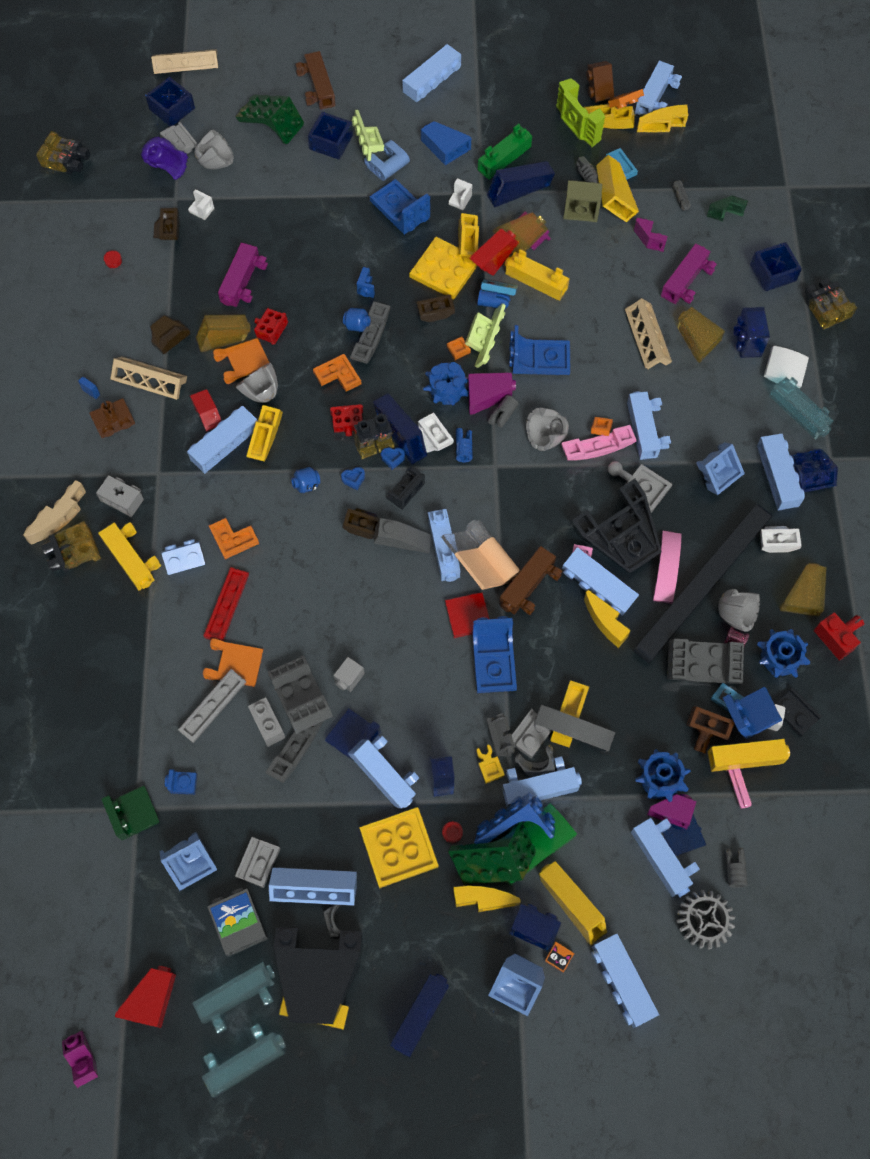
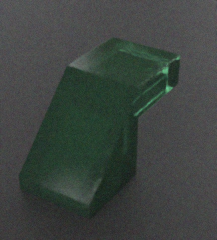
M732 195L712 202L707 217L723 222L726 212L743 216L748 200Z

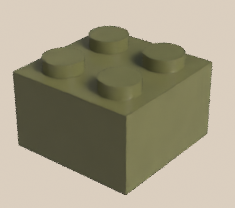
M568 180L563 219L597 222L601 204L602 184Z

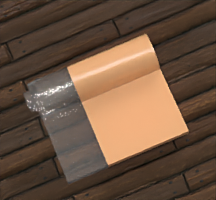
M480 520L471 521L463 532L441 536L482 590L509 584L521 571Z

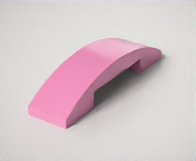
M627 425L613 429L609 436L602 435L580 441L578 438L562 442L561 446L567 460H584L618 451L635 443L637 440L631 426Z
M662 531L660 544L662 552L659 558L653 601L672 604L679 568L681 534Z

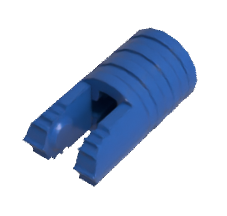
M480 290L478 306L498 308L503 303L506 305V309L511 299L506 294Z
M456 428V460L464 463L470 462L473 459L472 431L467 430L465 438H463L462 428Z

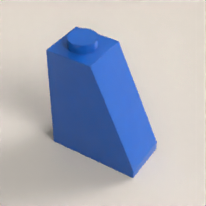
M435 121L421 129V141L444 165L449 164L471 150V137Z

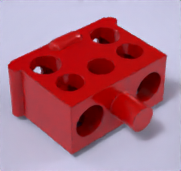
M267 308L261 319H255V324H257L254 329L256 337L271 342L274 345L288 324L286 313H280Z
M359 404L331 407L330 412L331 416H333L334 433L346 432V436H352V431H355L354 425L362 421L363 406Z

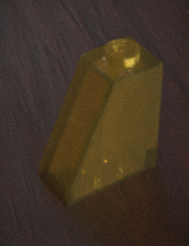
M532 212L498 226L492 231L494 234L501 228L506 232L508 229L516 235L515 239L519 242L512 253H519L520 249L526 252L548 229L544 225L546 221L542 216L539 215L537 217Z
M693 307L687 312L683 311L678 318L680 321L677 328L695 359L700 363L722 341L725 331Z
M205 315L196 336L200 352L245 340L250 332V323L247 322L245 315Z
M815 563L807 564L781 605L780 611L820 616L824 611L826 567Z

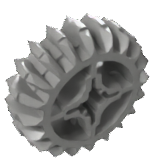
M701 890L699 895L693 892L692 898L687 896L685 897L686 903H680V907L683 910H678L677 914L683 918L678 919L677 923L684 926L679 928V931L683 932L686 930L687 934L684 935V939L686 940L691 937V945H695L698 941V948L702 949L704 944H706V948L710 950L712 949V943L718 948L720 947V942L723 944L727 942L725 936H732L731 931L728 929H734L735 925L729 923V921L734 920L735 916H729L728 913L733 909L732 907L725 908L728 901L720 902V894L713 898V891H709L706 896L705 891ZM697 903L710 904L706 911L693 908ZM716 909L718 910L721 916L722 925H720V922L715 918ZM709 913L708 920H710V922L703 926L704 923L702 920L704 919H702V917ZM690 914L697 922L695 930L690 922ZM706 928L719 932L713 937L702 936Z

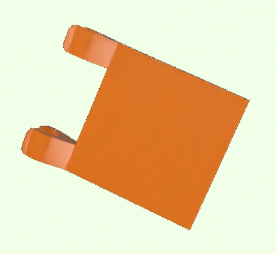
M258 338L213 351L215 361L219 362L228 357L234 370L224 372L223 376L226 384L250 375L269 363Z
M211 639V649L223 650L218 671L204 668V679L221 681L232 669L247 682L245 685L255 687L263 649Z

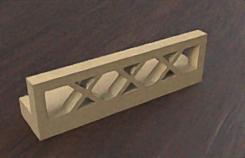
M217 49L151 56L154 74L219 67Z
M641 298L626 308L625 311L645 368L650 369L659 362L668 365L672 360L652 305ZM639 308L637 318L633 317L632 311ZM640 322H643L645 325L642 333L638 332ZM645 336L650 339L648 347L643 346ZM652 351L655 353L656 358L649 362L648 357Z
M121 356L114 358L111 380L177 400L179 399L181 385L186 383L187 376ZM118 367L122 368L127 376L124 378L118 377ZM139 373L144 381L137 383L132 375ZM155 378L160 386L154 388L148 380ZM168 383L175 384L174 393H170L165 385Z

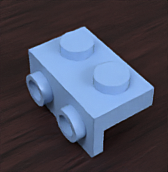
M194 539L184 541V545L176 547V544L165 547V550L162 551V557L168 575L205 565L199 541L195 542Z

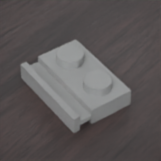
M181 122L177 126L173 125L160 132L162 138H166L179 151H184L187 154L198 145Z
M532 709L512 734L515 747L531 759L552 732L550 729L534 724L537 713Z
M252 837L235 877L264 888L279 854L280 847Z

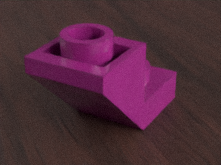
M637 218L634 232L645 247L664 252L668 236L651 232L654 221Z
M83 1031L70 1035L67 1039L63 1040V1055L72 1068L73 1082L78 1088L97 1078L96 1062Z

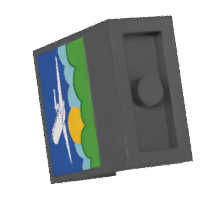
M236 889L231 892V896L225 899L224 897L216 898L212 901L211 905L207 906L225 955L228 957L268 939L248 889Z

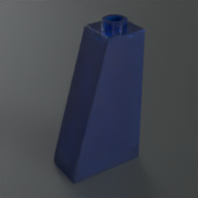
M548 161L496 170L487 196L493 206L498 207L550 186L555 172Z
M388 393L373 401L376 414L382 413L386 415L392 428L391 436L398 446L404 450L405 456L410 463L414 464L426 457L427 452L422 431Z
M449 754L428 756L433 796L454 794L455 775L452 756Z
M437 973L435 976L430 974L390 1044L392 1048L408 1058H411L449 989L450 985L446 984L448 981L446 978Z

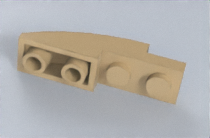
M75 480L72 485H69L66 493L61 499L56 501L53 509L46 506L38 513L35 521L26 528L23 535L28 543L34 544L48 538V536L62 529L81 510L77 503L86 493L80 482Z

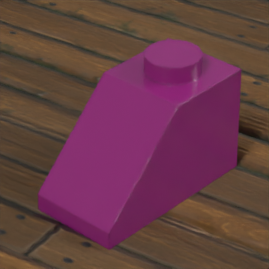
M676 794L672 797V802L665 799L652 805L647 816L661 821L668 819L670 824L687 829L697 801L692 800L688 795Z

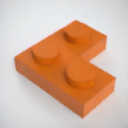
M643 89L609 99V107L616 106L617 109L627 106L628 102L629 104L638 102V98L644 96Z
M345 354L313 369V373L321 386L338 379L347 392L362 384L361 379Z
M226 518L209 525L224 559L259 544L251 526L233 533Z

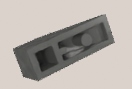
M380 518L375 528L374 544L429 553L431 534L399 521Z

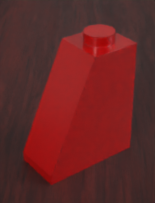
M501 228L469 259L482 270L494 276L519 242L515 239L516 235L508 229L506 232Z
M159 966L158 970L151 968L118 1009L115 1017L161 1028L176 975L170 973L171 969Z

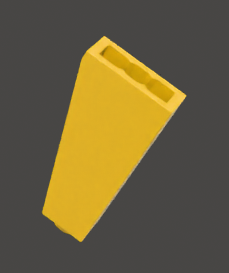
M607 155L596 165L599 183L602 184V204L604 208L623 221L628 222L639 210L621 164L610 155Z
M556 861L545 865L539 873L541 882L587 942L593 945L607 933L605 917Z

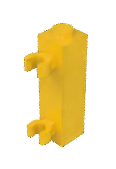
M521 249L519 253L514 252L511 257L507 258L505 262L506 275L558 301L561 300L567 291L570 278L562 275V269L557 267L556 271L537 263L527 258V253Z
M130 522L119 530L117 525L113 523L98 534L138 591L149 587L154 581L151 571L161 567L159 560L156 556H153L146 563H143L126 539L137 533L134 526Z
M784 739L714 746L709 749L708 757L711 772L784 764L789 759L788 757H790V749L785 744Z

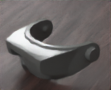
M550 745L546 746L549 759L544 762H529L521 754H517L515 757L516 763H519L530 778L555 772L554 751Z
M334 905L323 912L331 939H340L341 930L335 925L334 915L341 905Z

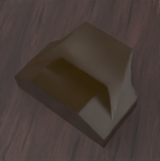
M160 208V217L154 223L153 238L178 240L180 228L178 208Z
M451 295L417 301L420 319L426 322L446 319L455 313Z
M165 315L150 326L152 331L151 342L163 355L191 334L190 330L179 320H173Z
M348 508L342 528L351 534L374 539L375 528L380 518L375 513L359 508L355 510Z

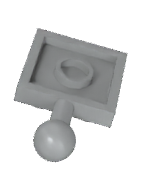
M617 461L611 462L608 466V472L612 476L619 475L628 482L634 478L637 480L646 493L651 513L672 487L670 482L642 464L633 475L623 470L621 463Z

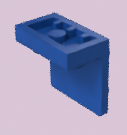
M765 687L740 700L738 698L735 700L730 694L723 697L738 731L746 739L782 721Z

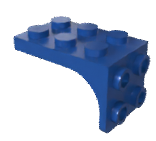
M396 179L370 196V201L404 235L414 230L422 222H426L430 217V196L425 194L417 200Z
M518 325L514 326V331L510 333L509 367H513V374L570 375V341L526 339L518 333Z
M500 616L496 619L482 617L473 621L472 638L477 693L517 691L512 618Z
M529 792L524 797L518 796L507 809L501 808L494 814L495 817L490 821L484 820L480 823L474 843H489L508 828L522 821L536 823L551 839L555 836L554 823L556 821L549 812L546 813L543 810L541 800L537 796L533 797Z

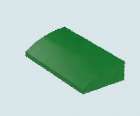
M551 803L543 808L546 813L549 812L556 821L554 823L555 836L550 839L545 831L536 823L530 821L523 823L536 850V854L526 874L577 835L566 819ZM507 881V883L509 884V886H511V885H513L515 882H517V881Z

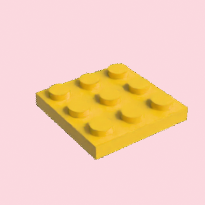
M435 237L409 273V277L444 295H451V298L455 299L477 265L469 259L470 257L460 256L458 247Z
M418 807L359 827L379 888L439 867Z

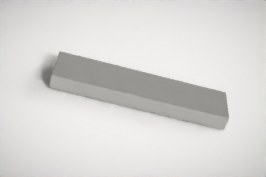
M230 669L180 726L178 731L194 743L247 682Z

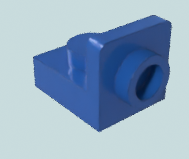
M363 267L357 281V294L374 298L375 289L374 285L371 284L372 276H370V269Z
M169 769V775L165 776V787H167L171 794H195L197 773L175 772L174 769Z

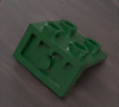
M145 786L116 799L109 795L101 799L115 835L121 841L160 822Z

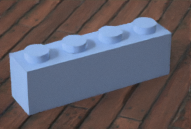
M448 44L445 45L402 80L403 93L415 102L426 97L431 90L437 88L442 81L448 79L453 72L459 70L461 67V54Z
M243 406L234 410L226 420L221 421L215 429L206 433L203 439L189 448L187 453L190 460L205 474L253 434L257 419Z
M782 433L761 437L757 448L777 510L799 507L804 500L805 494L804 490L800 488L799 475L794 470V461L792 456L789 455L787 440H784Z
M578 547L562 567L563 573L568 578H575L581 588L593 592L622 616L639 596L638 593Z
M273 868L269 883L270 901L354 905L357 872Z
M618 934L595 944L592 947L594 951L591 954L595 962L601 964L604 970L601 972L605 982L607 984L610 983L614 990L612 992L614 1000L618 1005H622L625 1011L622 1014L626 1023L635 1028L658 1016L659 1013Z

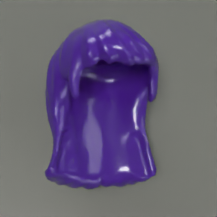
M153 137L143 145L141 156L145 163L152 167L166 170L175 180L184 175L187 168L186 163L188 162L187 153L179 151L169 140L162 137Z

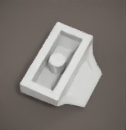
M434 413L418 421L419 430L415 439L425 453L434 450L439 451L453 444V438Z
M766 526L765 529L760 531L761 548L766 552H791L801 548L799 529H789L786 526Z

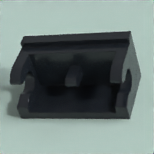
M412 467L408 469L409 471L386 496V499L402 510L425 484V475Z

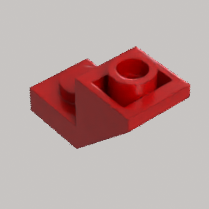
M205 389L189 395L196 413L200 416L205 431L216 428L222 420L208 390Z

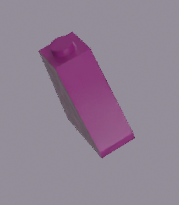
M512 373L468 374L469 414L478 413L501 403L506 395L512 396V391H516V380H512Z

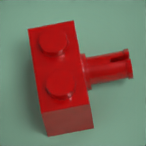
M834 612L820 622L814 629V632L840 661L854 651L861 643L853 632L862 627L864 621L861 619L857 622L861 617L855 615L844 624Z

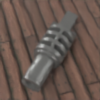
M584 156L579 157L576 165L583 180L590 183H599L598 173L593 165Z

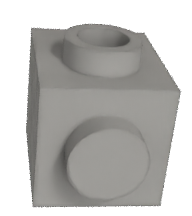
M347 657L334 674L335 685L343 691L347 689L351 692L365 674L364 667Z

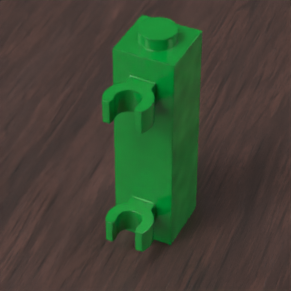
M518 123L513 127V132L493 148L489 146L485 149V154L478 159V171L488 180L493 178L531 147L532 135L525 128L523 129Z

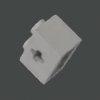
M109 475L96 492L101 502L130 517L133 516L144 500L139 488L134 485L130 487L118 477L113 478Z
M266 697L248 706L267 747L286 738Z

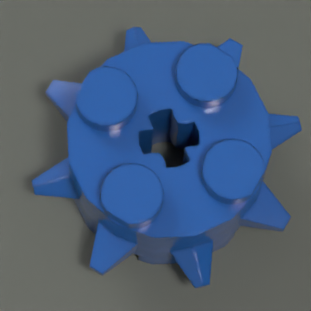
M455 362L440 363L434 366L431 372L425 373L429 378V385L424 387L423 390L430 391L434 403L440 401L444 405H455L462 396H469L468 391L465 389V383L469 382L468 377H465L459 364Z
M771 629L770 639L767 642H758L757 644L762 649L759 664H763L776 678L779 675L785 676L790 674L795 678L798 677L797 668L800 665L810 664V661L805 657L808 643L803 642L798 635L794 636L792 629L788 632L781 631L777 633Z
M655 749L654 754L648 760H638V764L643 769V772L635 781L642 783L644 790L648 793V798L667 799L669 802H672V797L679 791H688L689 788L683 780L685 775L690 773L691 770L684 767L681 760L678 759L677 753L669 755L670 753L658 752Z

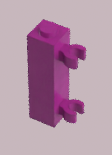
M244 243L240 244L218 291L220 302L224 305L237 307L240 299L247 303L251 302L253 298L250 295L251 290L245 289L255 266L265 270L268 265L266 263L267 258L259 256L257 247Z
M695 244L663 286L661 297L675 305L680 298H683L686 303L690 304L696 292L688 289V287L699 272L703 269L707 274L712 275L715 271L714 268L717 263L711 260L708 261L711 251Z

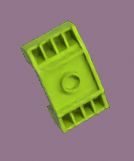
M567 79L559 82L556 107L561 113V119L579 140H584L591 147L595 146L601 141L605 119L604 113L599 108L589 114L586 108L581 106L577 100L579 84L576 81Z

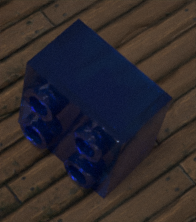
M171 77L145 95L149 110L170 127L195 109L192 94Z
M321 112L308 134L309 149L340 160L353 137L352 122Z
M787 242L755 252L750 264L765 292L796 282L802 270Z
M764 307L743 308L741 314L738 315L733 333L734 336H737L736 349L740 353V358L762 357L770 339Z
M527 903L526 906L521 904L509 934L548 952L554 943L562 922L557 921L558 917L546 912V915L538 912V908Z

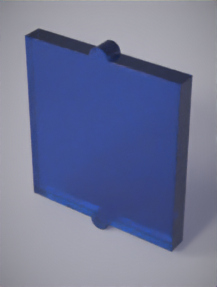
M694 814L687 829L671 824L672 826L662 832L665 841L675 856L706 846L701 833L702 828L698 826Z

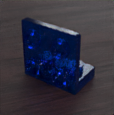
M815 449L810 452L790 455L794 461L793 467L799 473L800 488L804 492L837 486L838 466L824 450Z
M348 709L325 740L354 761L348 755V752L362 739L369 740L372 743L381 733L380 725L373 721L370 724Z

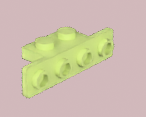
M355 110V114L352 116V126L355 127L356 136L359 137V145H362L363 155L366 156L367 161H371L372 152L384 151V144L378 128L365 127L359 110Z
M503 303L495 309L491 320L480 313H477L474 317L465 344L480 352L475 364L477 368L483 364L485 365L490 358V355H488L489 351L495 344L494 337L499 332V323L505 316L504 309L506 305Z

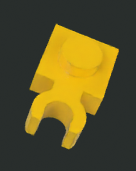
M490 745L486 747L488 750L487 754H482L480 749H477L478 758L483 760V762L478 763L485 784L505 776L498 756L491 757L492 748Z

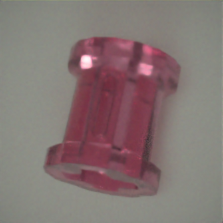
M731 626L724 642L744 643L745 647L750 634L738 632Z

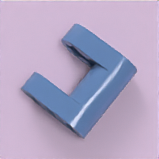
M392 140L384 144V152L389 157L385 162H382L373 153L371 154V161H367V158H364L367 168L382 181H385L410 162L407 153Z

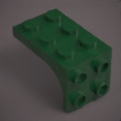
M253 95L235 116L238 122L262 123L269 126L277 133L283 144H288L304 125L302 117L289 96Z
M523 822L516 823L508 835L497 841L453 845L448 850L463 884L521 881L524 879L536 854L535 846L531 843L528 830L524 827Z

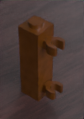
M320 51L304 54L305 63L298 62L295 66L297 76H303L308 73L314 92H305L306 104L309 106L318 102L320 110L335 107V95Z
M540 546L500 596L499 604L501 608L514 615L519 608H522L525 613L531 615L536 605L528 601L527 598L546 574L555 581H558L561 577L562 570L553 566L556 556Z

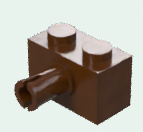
M602 61L587 65L588 96L595 102L614 98L612 64Z
M123 398L113 403L105 401L106 406L103 402L101 408L89 413L101 438L110 437L114 433L128 429L135 424Z
M693 706L686 725L700 732L694 750L706 754L710 739L714 736L728 740L734 720Z

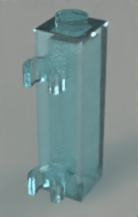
M786 377L775 385L770 393V397L815 440L821 435L825 437L831 431L830 426L833 420L828 416L830 411L825 406L820 409L796 386L797 380L793 377L789 380Z
M262 962L194 1001L193 1006L201 1022L206 1024L212 1020L217 1033H221L227 1029L221 1018L223 1013L258 993L264 1005L267 1006L272 1003L273 999L267 988L275 984L273 980L275 973L270 965L266 966Z
M256 1024L250 1029L257 1042L220 1066L213 1053L203 1057L210 1072L202 1076L211 1096L217 1097L284 1055L285 1051L283 1048L286 1045L281 1035L276 1036L272 1032L265 1036L260 1024Z

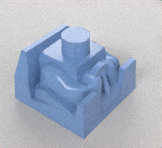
M724 442L717 446L719 451L711 452L703 461L696 462L699 470L704 475V479L708 481L705 483L707 489L716 495H719L745 474L731 443Z
M197 832L193 833L188 838V841L183 840L169 851L165 853L163 850L159 851L161 862L179 891L217 870Z
M517 954L508 957L488 996L528 1016L544 983L543 968Z

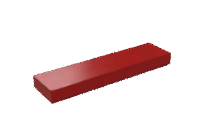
M230 567L203 635L204 638L224 641L249 577L248 572Z

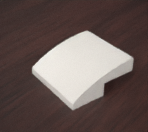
M772 346L764 377L777 384L784 382L795 389H799L803 383L809 357L787 348Z

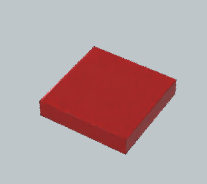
M483 592L445 600L454 638L471 635L473 621L478 618L485 617L489 619Z

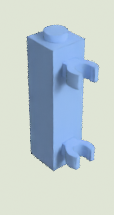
M662 61L658 62L643 90L644 96L638 99L635 114L644 116L655 110L667 107V103L659 102L667 85L670 84L673 88L678 89L682 78L678 74L672 75L673 65Z
M633 392L629 394L627 405L633 432L637 440L636 446L639 459L658 458L660 449H668L669 444H671L670 436L658 438L652 411H659L661 409V398L649 400L648 392Z
M447 509L428 512V523L441 581H455L457 578H460V566L458 559L454 555L456 549Z
M378 735L372 743L369 740L362 739L348 752V755L395 807L402 809L409 806L413 801L412 798L416 795L410 786L419 779L418 775L410 771L403 779L378 751L388 742L383 736L380 737Z
M562 756L554 758L556 772L518 781L515 768L508 769L506 774L509 783L502 786L507 808L510 807V803L518 796L524 797L529 792L533 797L537 796L540 800L577 792L580 787L579 785L582 784L580 774L575 772L574 767L565 769Z
M650 818L633 828L631 834L670 895L674 897L678 894L679 897H682L690 892L688 887L693 884L689 876L696 873L700 868L694 862L684 869L661 834L672 825L668 819L655 825Z

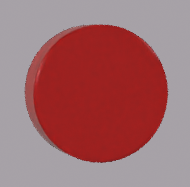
M108 251L104 255V262L109 268H117L121 265L122 258L119 252Z
M451 821L444 825L442 835L445 841L457 843L461 840L463 829L459 823Z

